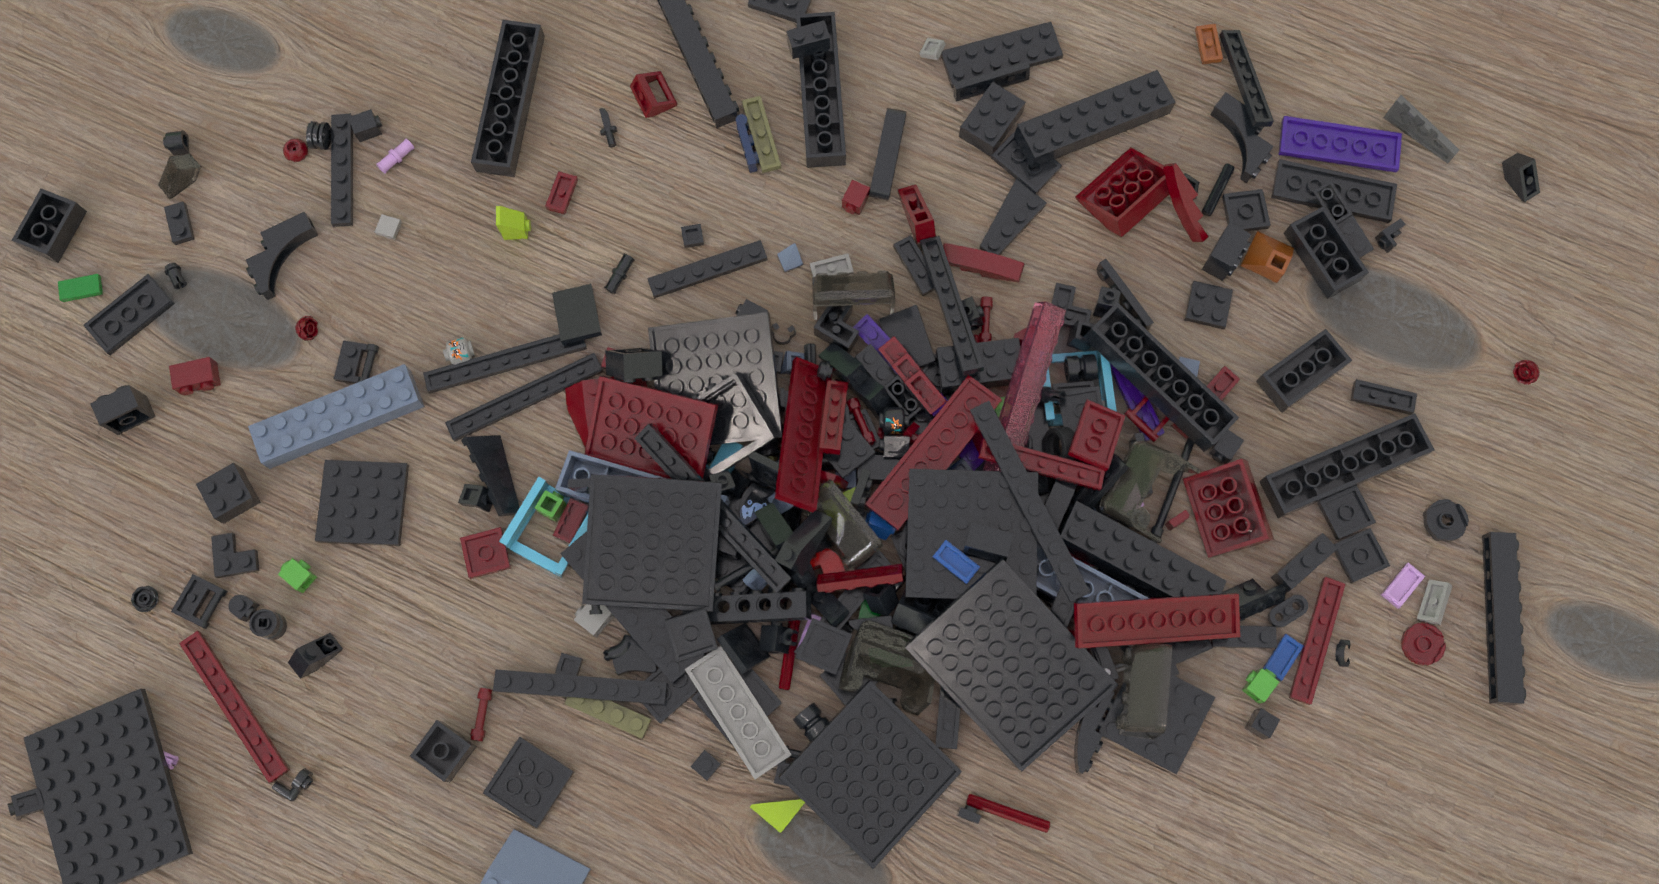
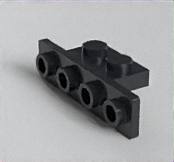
M1252 578L1223 591L1222 594H1239L1240 621H1243L1256 613H1261L1265 609L1285 601L1286 586L1280 584L1265 591Z

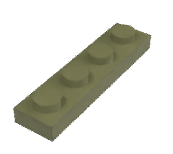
M761 96L742 100L762 173L781 169V163Z
M567 697L564 703L641 739L644 738L652 720L607 700Z

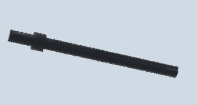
M1190 438L1185 443L1155 526H1152L1149 533L1151 536L1149 540L1155 543L1162 538L1163 526L1193 449L1194 442Z

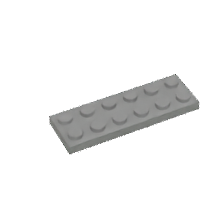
M719 646L718 649L713 650L685 669L755 780L792 756L728 655L722 649V646Z

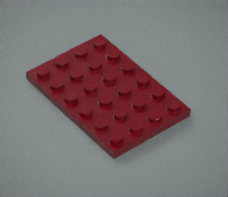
M600 376L584 455L671 479L635 440L636 436L647 424H652L703 479L718 405Z

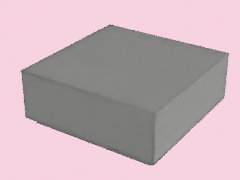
M927 38L919 54L922 58L938 60L946 44L944 40Z
M381 214L375 233L376 235L395 240L402 222L400 219Z

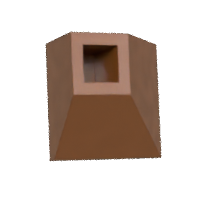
M1257 231L1240 266L1278 283L1292 259L1294 248Z

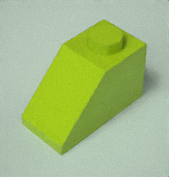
M496 206V226L504 240L528 239V232L531 231V221L527 219L525 213Z

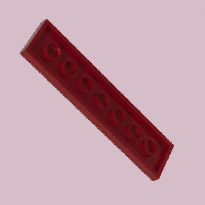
M796 356L792 361L775 499L814 512L817 509L823 453L819 452L827 380L832 379V374L830 378L822 381L821 378L817 377L819 365Z
M968 375L868 499L865 506L899 531L908 520L909 469L948 470L979 431L970 410L990 401L995 411L1002 402V399Z
M1239 594L1074 603L1075 647L1092 648L1240 637Z

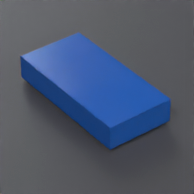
M947 540L932 556L965 584L970 581L980 568L979 565Z
M1284 634L1277 648L1274 649L1262 669H1268L1276 675L1275 679L1281 682L1304 646L1289 635Z

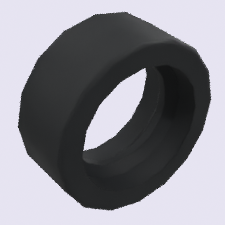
M1069 427L1050 428L1044 436L1043 452L1076 461V458L1068 455L1075 434L1074 431ZM1060 440L1062 443V454L1060 453L1059 449Z

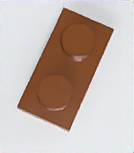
M1216 24L1196 26L1195 33L1202 65L1222 62L1223 56Z

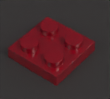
M501 527L460 538L469 579L511 569L507 547L499 542L504 534Z

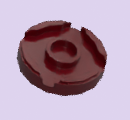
M1417 623L1409 626L1403 632L1401 638V648L1404 655L1411 662L1418 665H1431L1438 662L1444 656L1446 643H1444L1442 632L1436 626L1429 623Z

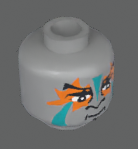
M464 337L447 341L446 349H443L445 360L450 361L453 365L468 361L475 356L471 341H467Z

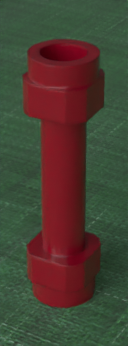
M988 296L980 298V305L985 316L982 317L984 325L981 326V333H979V343L991 341L992 334L989 333L993 298Z
M858 398L848 400L846 404L849 412L853 413L862 436L872 446L876 443L873 432L869 431L860 411L861 404Z
M480 688L477 699H480L475 728L471 729L470 740L483 741L486 731L483 730L488 701L492 699V689Z

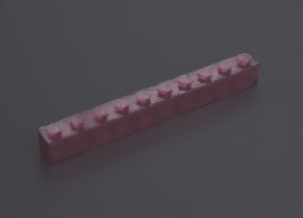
M1046 301L1034 303L999 416V420L1011 443L1024 447L1028 441L1030 426L1034 421V413L1040 402L1041 390L1046 382V374L1052 362V354L1058 343L1059 331L1064 323L1066 310ZM986 460L983 471H1000L997 463Z

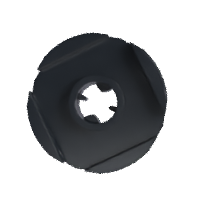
M1442 499L1434 502L1424 511V526L1434 540L1450 542L1463 536L1469 519L1466 510L1460 504L1451 502L1452 500ZM1443 515L1445 518H1450L1449 526L1442 523Z

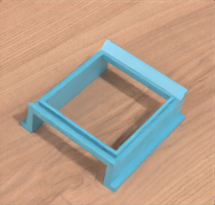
M1038 349L1042 387L1048 386L1050 388L1048 363L1064 362L1066 356H1078L1081 358L1082 355L1095 354L1101 399L1105 401V407L1116 411L1110 362L1097 350L1047 355L1046 349ZM1053 402L1044 403L1048 427L1063 426L1061 414H1054Z
M538 477L499 542L504 544L507 549L562 578L569 564L563 556L559 563H556L518 542V539L535 513V506L544 491L546 490L550 493H553V491L557 492L555 488L548 485L546 480ZM563 496V500L567 504L570 498ZM588 513L570 545L587 531Z

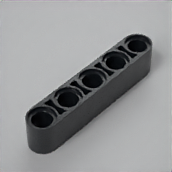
M887 108L869 197L889 200L907 111Z

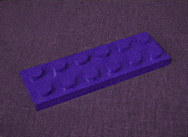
M1284 116L1281 124L1278 155L1397 172L1400 164L1402 133Z

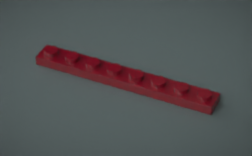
M196 631L179 644L268 783H273L287 773L290 769L202 633Z

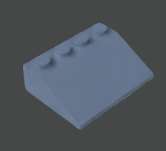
M513 829L487 870L481 884H584L591 869Z

